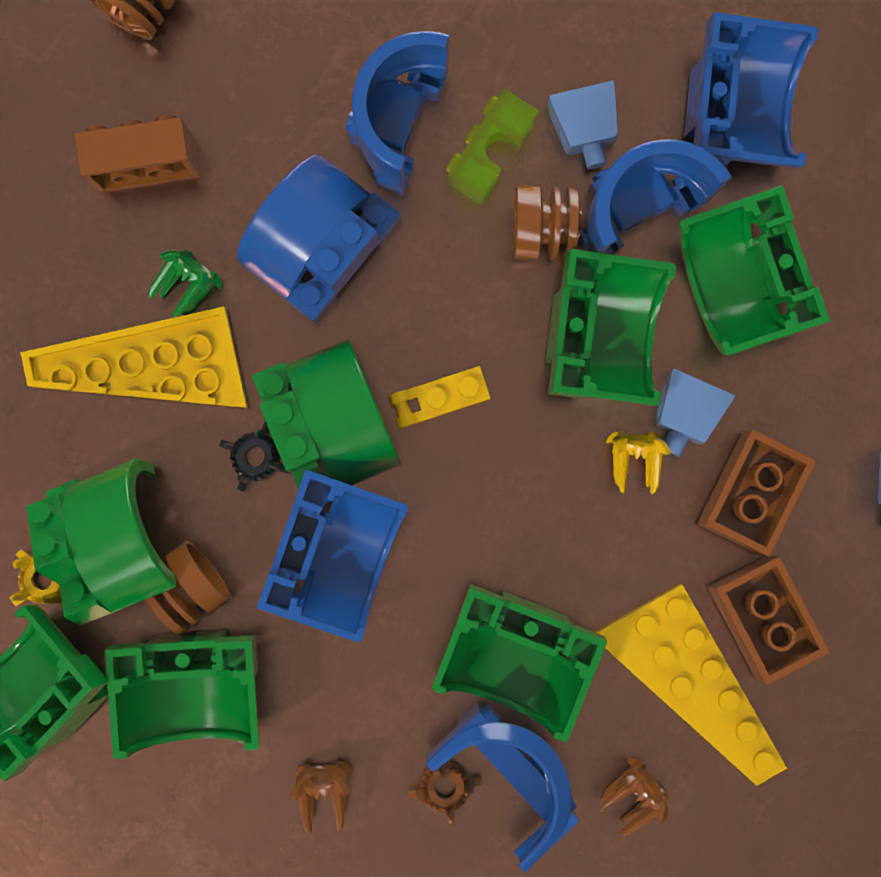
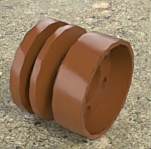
M176 0L90 1L120 28L144 39L151 40L157 31L154 25L160 26L164 20L161 13L153 5L170 10Z
M516 185L513 219L514 259L537 260L541 244H548L551 260L557 259L559 244H563L564 259L565 254L570 249L577 250L582 231V208L579 204L577 187L567 186L564 202H561L560 187L553 186L548 202L542 200V192L539 185Z
M187 540L166 556L167 563L175 574L176 587L145 599L152 613L169 630L181 637L189 632L191 629L190 624L196 626L202 620L196 606L197 604L206 612L212 614L231 599L229 589L217 570L201 551Z

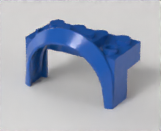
M476 701L457 719V727L426 755V765L434 772L457 753L472 745H475L544 820V823L514 851V854L519 858L520 863L518 866L526 873L555 843L579 822L574 810L578 806L572 800L574 797L571 795L566 770L551 746L526 727L501 722L502 719L489 704L483 708ZM524 752L530 755L532 759H530Z

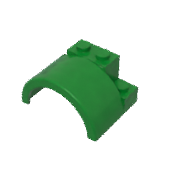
M783 185L680 221V247L694 299L710 337L718 350L726 356L788 335L791 336L830 321L819 287H814L792 224L794 216ZM750 223L757 224L762 234L752 239ZM786 303L787 311L784 315L780 313L776 307L777 305Z
M570 249L565 254L561 289L553 296L545 363L552 364L548 394L582 399L593 397L653 406L660 404L661 392L656 390L652 375L653 341L658 313L664 294L670 282L675 278V264Z
M346 339L291 363L285 364L282 362L251 375L263 402L259 404L284 467L286 471L292 473L298 490L306 469L353 486L401 465V459L375 402L351 340ZM288 385L292 386L293 391L289 392ZM322 459L327 471L321 469L322 467L317 460Z
M132 459L82 481L76 478L46 491L47 498L26 506L35 571L59 584L64 618L79 626L176 587L175 574L167 568L156 553L139 514L135 492L136 478L144 473L150 477L155 475L153 465L144 459Z
M470 584L457 618V624L432 685V690L443 695L450 691L464 692L498 702L538 722L553 735V738L567 742L607 640L603 635L572 624L567 615L505 591L500 596Z
M35 604L21 606L14 615L17 618L25 617L28 625L20 637L0 656V778L3 782L23 773L42 751L69 739L108 697V690L105 688V685L108 683L106 677L86 654L81 655L43 608Z
M227 629L187 632L182 637L175 633L155 635L149 642L112 644L105 650L112 756L114 759H125L142 749L167 742L200 738L234 740L242 743L245 751L257 750L259 748L255 675L258 672L256 635L227 637Z

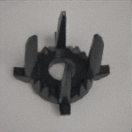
M266 421L262 429H258L256 432L245 433L235 443L223 439L220 442V447L230 451L231 465L238 475L237 480L240 481L237 490L242 492L246 490L250 481L259 482L266 480L276 470L288 473L284 464L280 462L279 452L274 440L269 436L270 430ZM254 446L261 448L264 452V461L256 467L248 465L245 460L246 451Z

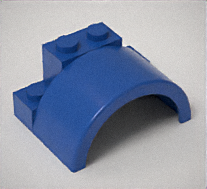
M714 12L706 22L703 57L692 68L690 73L684 137L694 138L695 145L707 150L725 165L735 160L794 169L804 166L806 153H796L792 145L790 130L791 110L797 80L807 54L817 41L818 28L809 25Z
M417 31L397 36L377 48L359 71L353 88L352 111L349 114L345 130L349 131L351 144L360 146L367 162L374 169L373 176L377 177L379 189L402 197L405 195L415 167V159L404 154L424 98L435 102L439 99L448 73V34L433 31ZM408 72L407 80L412 81V84L400 81L396 77Z
M665 139L638 145L619 157L610 168L601 171L592 178L593 183H591L588 190L592 201L588 210L586 228L582 230L584 235L581 237L578 245L583 251L614 255L625 246L619 237L620 235L671 207H674L679 218L708 203L732 176L722 162L713 154L689 142ZM665 173L678 176L672 181L674 187H670Z
M316 154L302 161L288 173L260 206L240 240L237 249V260L242 266L316 324L337 299L336 295L378 244H382L400 222L401 213L375 192L369 193L326 157ZM359 208L362 209L361 218L354 213ZM307 269L314 277L307 283H300Z
M306 469L257 608L355 642H361L385 561L399 526L405 518L408 506ZM332 502L329 513L323 512L322 509L325 504ZM296 580L304 581L300 595L296 593Z

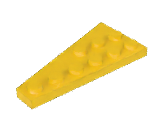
M224 306L20 352L27 386L33 388L248 408L228 313Z
M678 584L595 632L605 636L607 640L606 650L756 786L787 769L682 584Z

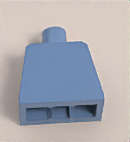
M614 81L549 95L546 105L547 111L566 154L583 153L587 169L605 166L607 160L604 147L614 145L618 137Z
M672 369L668 371L654 425L668 431L665 442L670 448L671 455L681 457L687 441L695 444L705 443L730 406L735 395L679 370Z

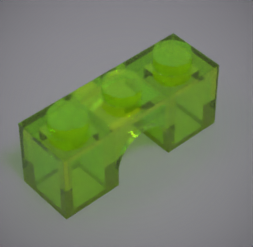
M503 89L498 98L494 95L491 97L483 111L486 117L480 127L476 124L473 125L464 141L468 144L461 155L455 153L446 168V171L449 172L448 184L480 205H483L500 179L502 168L491 162L485 152L487 147L494 142L505 141L519 149L536 123L539 114L538 109L506 89Z

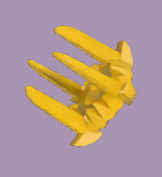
M623 431L612 433L607 438L606 443H613V475L620 492L624 494L626 490L629 455L633 456L635 454L636 459L640 455L643 459L646 458V486H650L651 494L655 493L659 487L663 454H671L666 442L662 440L658 433L650 431L648 435H623Z
M19 550L15 554L19 559L14 560L12 565L15 569L21 568L18 575L20 591L11 595L9 599L16 607L28 599L33 603L41 605L58 603L63 609L59 584L52 581L51 585L45 590L37 588L33 580L37 572L35 571L33 557L24 550Z

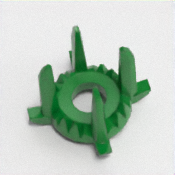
M170 250L159 255L161 260H165L148 292L149 299H153L162 287L160 298H163L180 276H182V281L188 279V282H191L173 311L172 317H177L181 312L183 316L190 314L214 285L219 290L222 286L221 278L216 271L210 272L200 262L192 258L193 253L187 250L180 252Z

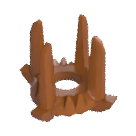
M636 759L626 760L631 767L610 784L602 794V800L605 802L601 805L600 812L610 808L633 792H635V795H638L636 801L642 800L640 804L621 819V823L634 819L619 831V834L623 836L634 833L657 817L659 822L664 824L668 815L667 800L669 795L665 787L660 789V786L645 770L647 766Z
M338 761L334 765L310 766L309 764H303L297 768L295 775H297L296 784L291 792V798L295 800L299 798L302 822L306 831L312 832L314 797L316 800H319L322 795L323 799L326 800L327 794L329 796L332 794L337 829L339 831L343 828L346 796L350 794L349 787L346 784L347 772L353 771L348 764ZM319 781H328L326 783H316Z
M447 761L434 772L428 768L421 778L420 787L408 791L409 799L417 798L418 803L427 804L437 812L446 813L448 826L456 825L454 811L466 803L469 795L473 793L474 787L483 785L482 778L468 777L466 771L460 765ZM443 778L452 780L456 786L454 794L447 798L439 796L435 791L436 783Z

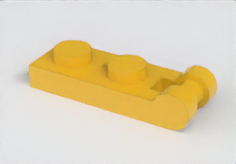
M480 366L388 396L391 406L396 408L399 417L396 418L399 429L491 399ZM418 398L421 411L411 413L408 401Z

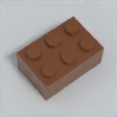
M161 115L152 122L142 123L139 120H128L120 123L119 127L107 128L102 125L87 127L85 132L74 133L80 175L99 193L200 177L195 138L181 117Z
M753 429L743 431L697 524L758 555L770 557L816 461Z
M765 556L707 586L755 679L766 686L830 653L779 556Z

